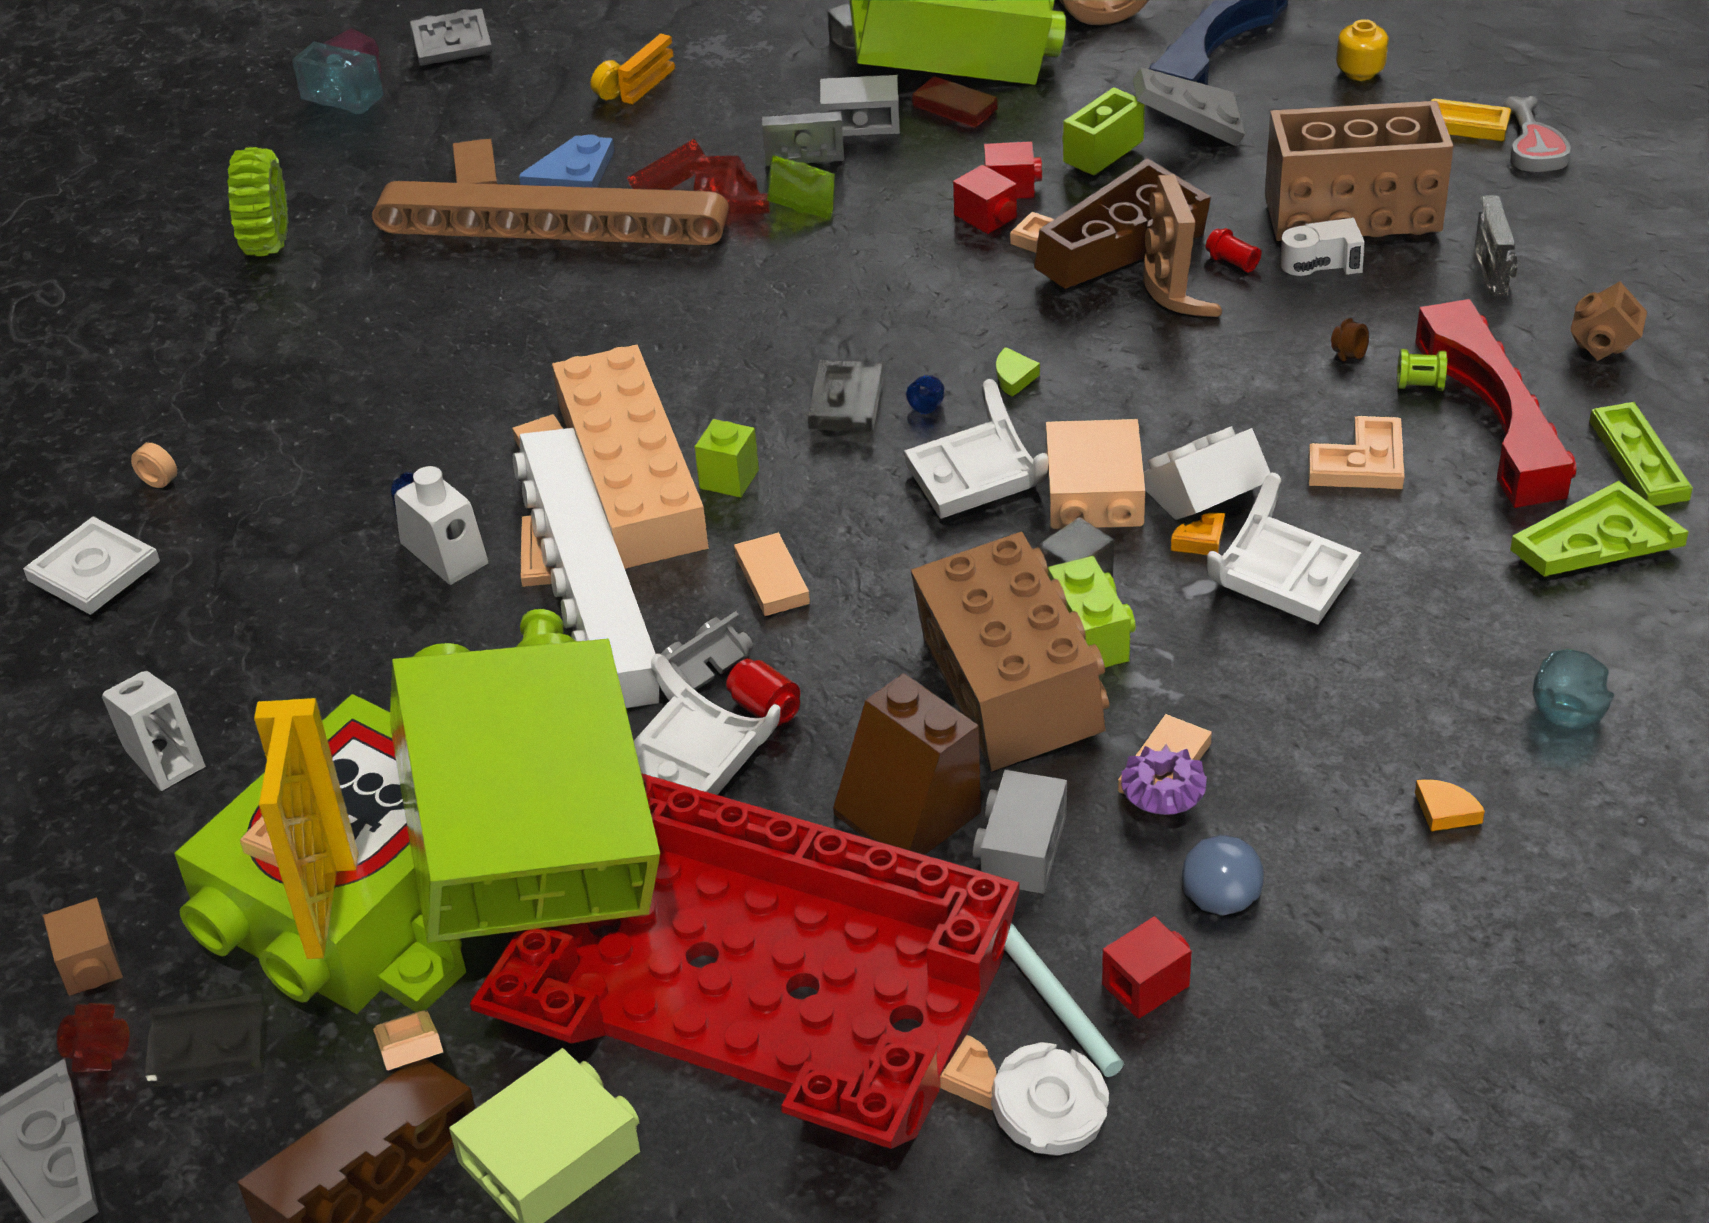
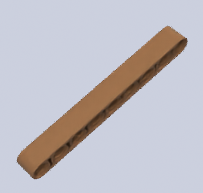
M393 181L385 185L372 212V218L379 229L393 234L711 245L718 242L722 237L729 213V205L723 196L709 191Z

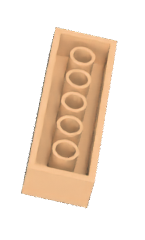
M638 345L616 347L610 351L583 357L576 356L565 361L552 363L558 404L566 427L574 428L624 569L709 549L704 506Z

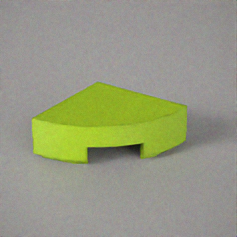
M1005 347L999 353L996 360V374L1000 381L1001 389L1008 395L1015 396L1040 376V363Z

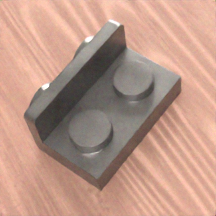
M482 8L474 10L463 9L452 14L425 16L419 20L410 21L412 40L420 66L492 53L491 41Z
M841 111L762 117L766 166L788 167L794 164L815 162L818 164H828L833 161L844 160Z

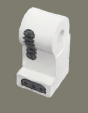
M1354 218L1305 224V226L1289 228L1282 234L1281 268L1288 274L1305 276L1317 270L1343 268L1346 274L1363 273L1364 239Z

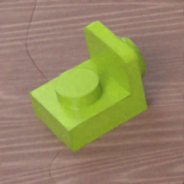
M419 915L411 922L416 942L377 976L382 991L414 1012L426 1011L466 973L461 952V940L452 939L427 943L422 915Z

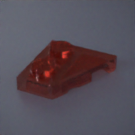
M699 156L693 191H709L720 194L728 202V214H770L769 196L767 193H760L757 187V180L751 172L746 171L745 164L739 156Z

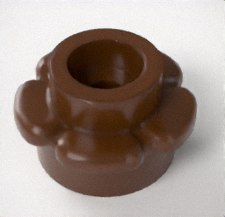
M1346 318L1341 323V326L1335 327L1331 336V346L1333 351L1338 352L1340 360L1346 361L1348 358L1360 359L1367 351L1369 331L1365 324L1353 322L1352 318Z

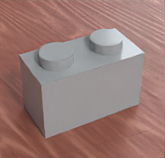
M897 75L820 79L821 113L841 111L843 136L900 133Z
M1004 770L999 790L991 789L988 794L985 810V819L988 821L987 828H978L974 840L973 859L981 861L982 872L1020 882V890L1045 893L1067 816V780Z

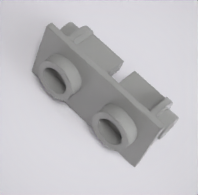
M736 611L721 621L717 617L709 620L696 632L693 639L683 645L681 642H675L661 653L667 658L678 675L695 691L713 680L715 676L705 664L708 661L722 674L749 656V650L753 648V643L746 633L741 632L738 634L734 630L739 616Z

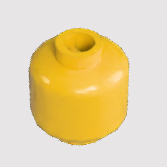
M1365 19L1355 21L1352 25H1348L1341 30L1338 37L1336 55L1338 68L1347 77L1359 81L1371 79L1382 71L1387 61L1389 42L1386 31L1377 26L1373 21Z

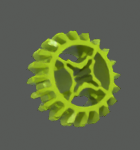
M250 147L245 148V150H237L229 161V179L227 180L229 192L227 195L232 218L231 224L234 227V236L237 238L238 246L245 255L259 257L278 253L280 248L285 247L284 240H286L289 223L285 181L282 177L279 160L274 152L268 148Z

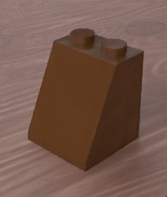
M902 673L865 700L833 806L834 815L864 838L926 855L981 813L979 725L908 675Z

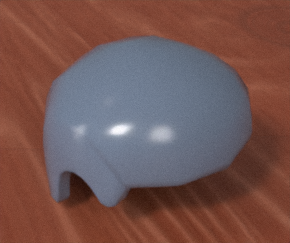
M1220 834L1202 839L1187 853L1181 873L1184 894L1201 910L1222 916L1243 911L1253 901L1257 900L1262 893L1264 869L1260 857L1254 848L1241 838Z

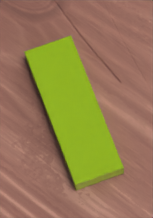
M1635 402L1591 409L1590 424L1635 493L1653 506L1690 500L1693 487Z

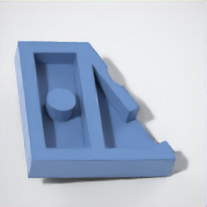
M590 134L574 136L523 171L519 176L520 184L597 188L614 153L613 138H603Z

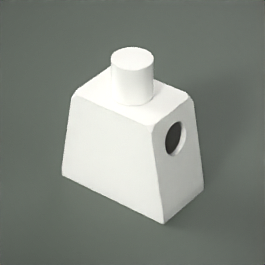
M426 466L418 469L413 475L414 482L401 488L395 494L400 543L444 581L452 585L487 565L488 558L472 505L468 499L443 480L442 472L439 468Z
M144 671L103 693L102 699L123 748L160 791L206 767L177 692L150 672ZM162 739L167 742V746L160 751L152 741Z

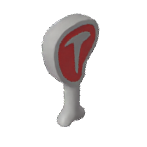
M1510 96L1505 99L1503 107L1511 109V113L1516 116L1521 128L1520 136L1513 142L1511 148V163L1516 168L1529 172L1555 171L1566 167L1570 160L1571 146L1566 137L1558 130L1535 121L1532 110L1537 107L1538 100L1534 96L1525 98Z

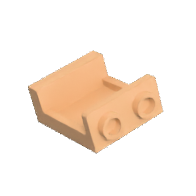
M1138 419L1046 422V454L1048 456L1051 528L1136 527L1144 525L1145 483Z

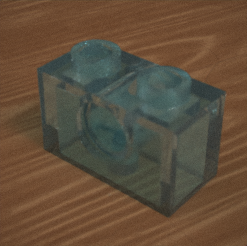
M314 41L292 59L300 97L303 100L316 102L323 106L348 110L351 113L363 114L383 96L376 56Z

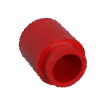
M744 659L734 666L727 678V690L731 693L733 701L757 718L766 717L771 706L776 704L781 709L777 725L779 726L790 721L799 710V686L762 660Z

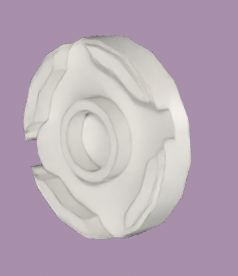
M1044 1042L1023 1046L1004 1059L992 1085L991 1106L999 1126L1014 1142L1036 1153L1058 1156L1081 1150L1096 1138L1107 1116L1109 1091L1101 1072L1086 1056L1073 1049L1068 1053L1064 1050L1056 1049L1057 1044Z

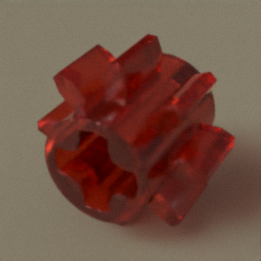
M99 1003L76 1005L75 1015H67L61 1021L57 1032V1048L63 1058H73L71 1068L73 1072L112 1070L111 1060H120L125 1055L129 1045L130 1032L128 1024L123 1018L113 1017L115 1005Z

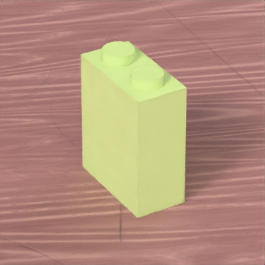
M563 1048L449 1127L458 1162L516 1223H545L640 1152L636 1131L639 1118L634 1108L624 1097L618 1095L614 1098L603 1087L601 1078L588 1062L583 1061L579 1064Z

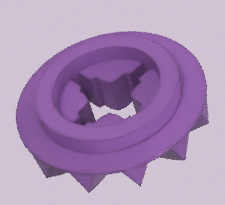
M1166 743L1161 751H1154L1145 746L1140 756H1129L1126 768L1122 771L1121 784L1126 797L1140 809L1155 814H1176L1192 808L1201 800L1206 790L1207 777L1203 772L1202 761L1192 760L1188 749L1177 753L1171 752ZM1166 772H1173V779L1166 777L1161 782L1158 781L1155 784V774L1162 776Z

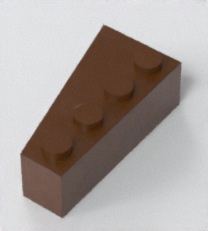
M1147 158L1040 228L1034 269L1066 289L1144 259L1147 252L1145 233L1148 228H1152L1153 222L1149 207L1151 193H1156L1158 175H1171L1173 173ZM1176 176L1196 222L1193 239L1204 235L1211 196Z
M425 1058L405 1065L237 1182L252 1223H378L454 1148L449 1127L476 1109L471 1088Z

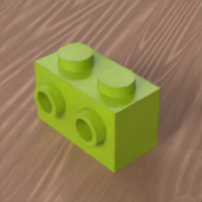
M1113 87L1063 121L1062 135L1063 162L1085 173L1096 175L1144 141L1145 104L1137 101L1136 96Z
M1094 556L1048 567L1050 581L1058 579L1066 597L1068 612L1076 611L1085 630V641L1088 646L1095 644L1098 647L1105 668L1128 662L1130 633L1135 632V619L1130 606L1127 603L1122 604L1118 598L1111 574L1109 572L1103 573Z

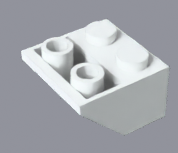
M1230 426L1147 460L1151 469L1143 472L1145 491L1177 520L1196 514L1263 485L1264 479L1270 473V470L1253 429L1235 434L1233 427Z

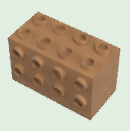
M1423 101L1271 110L1265 198L1276 241H1282V234L1289 228L1347 218L1355 219L1362 236L1382 237L1391 234L1411 233L1422 235L1427 232H1442L1453 144L1438 102Z
M1022 531L911 569L923 639L961 713L979 725V748L991 772L1106 731L1103 710L1109 708V700L1106 690L1099 680V675L1105 673L1101 653L1095 644L1087 645L1085 630L1076 611L1068 612L1066 597L1058 579L1050 581L1047 563L1039 547L1032 549Z

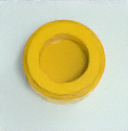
M613 60L600 64L591 77L590 86L592 91L604 100L614 99L621 94L617 70L621 65Z

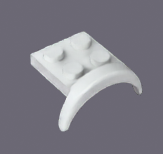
M987 379L982 384L988 423L904 450L906 466L940 519L1032 488L1045 481L1047 477V454H1038L1034 459L1029 455L1010 421L998 385L993 379Z
M1272 472L1265 477L1256 502L1229 549L1223 556L1215 551L1208 553L1207 573L1211 580L1226 588L1319 624L1358 568L1361 552L1271 518L1281 486L1280 476Z
M655 654L651 659L652 672L669 702L634 740L641 773L718 795L758 746L763 744L775 730L780 718V706L773 704L766 717L749 718L729 712L710 702L690 687L673 669L664 655Z

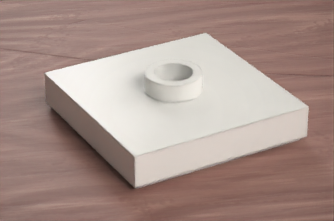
M92 517L24 567L23 570L29 582L91 615L159 563L160 559L155 548Z

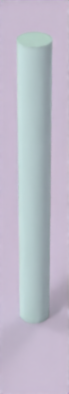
M1011 923L1005 945L1006 952L1106 1077L1116 1075L1124 1065L1121 1058Z

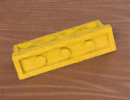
M316 698L257 702L254 719L267 762L259 807L306 958H324L337 871L356 870L359 853Z

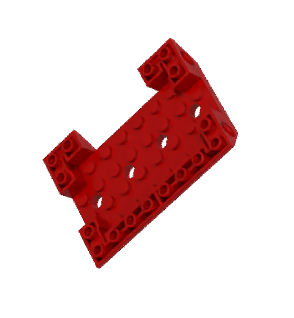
M641 773L660 851L649 915L517 931L470 1002L472 1011L569 1043L606 1035L786 1094L787 1096L781 1105L782 1113L893 1149L918 1136L941 1088L940 1075L966 1037L1001 965L1020 890V882ZM603 926L619 928L617 932L608 933L604 937L593 935L595 930ZM700 956H711L717 959L715 963L707 964L702 968L690 965L695 958ZM800 987H810L818 991L815 995L808 996L805 999H796L790 996L792 991ZM902 1019H913L921 1024L920 1027L909 1032H901L892 1027L897 1021Z

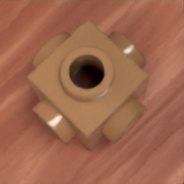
M1619 281L1598 294L1596 292L1587 294L1577 303L1570 331L1575 342L1581 348L1587 349L1598 361L1611 353L1619 354L1625 351L1634 341L1642 337L1647 310Z

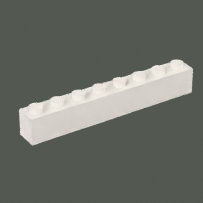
M574 428L520 434V453H513L514 474L516 480H523L522 495L525 508H533L531 520L535 537L543 538L541 539L543 563L545 567H554V569H551L552 589L555 597L562 596L563 598L561 600V613L565 628H573L571 637L576 641L610 639L626 708L659 703V684L651 668V659L655 655V651Z

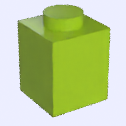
M713 419L694 446L699 488L741 498L759 471L755 428Z

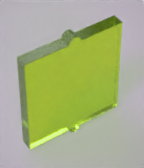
M772 155L767 201L793 208L799 213L803 211L830 219L833 214L835 174L808 166L805 162L798 163Z

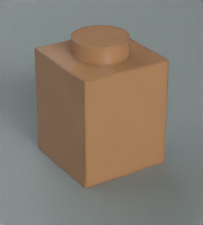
M97 897L43 915L54 962L69 996L123 978L111 932Z

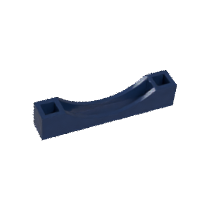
M1214 0L1207 9L1202 10L1192 25L1186 27L1183 34L1167 47L1165 53L1155 63L1150 65L1149 70L1208 85V58L1211 53L1224 41L1241 32L1273 23L1288 7V0Z

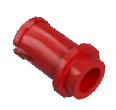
M1228 228L1213 230L1205 245L1206 251L1210 252L1212 259L1219 260L1222 258L1242 268L1247 273L1252 272L1256 268L1262 254L1261 249L1233 236L1232 230Z

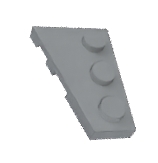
M1142 67L1132 79L1137 101L1234 146H1237L1245 136L1233 92Z
M65 1058L0 1097V1183L28 1223H83L98 1213L71 1071Z

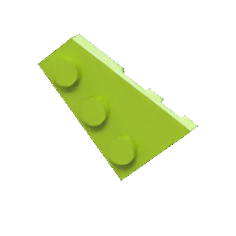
M1617 481L1513 535L1510 550L1540 574L1548 576L1686 546L1689 531L1626 485Z

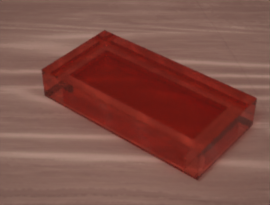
M935 76L912 94L913 106L977 127L998 109L997 97Z
M694 138L628 176L627 180L632 189L670 190L705 170L711 164Z

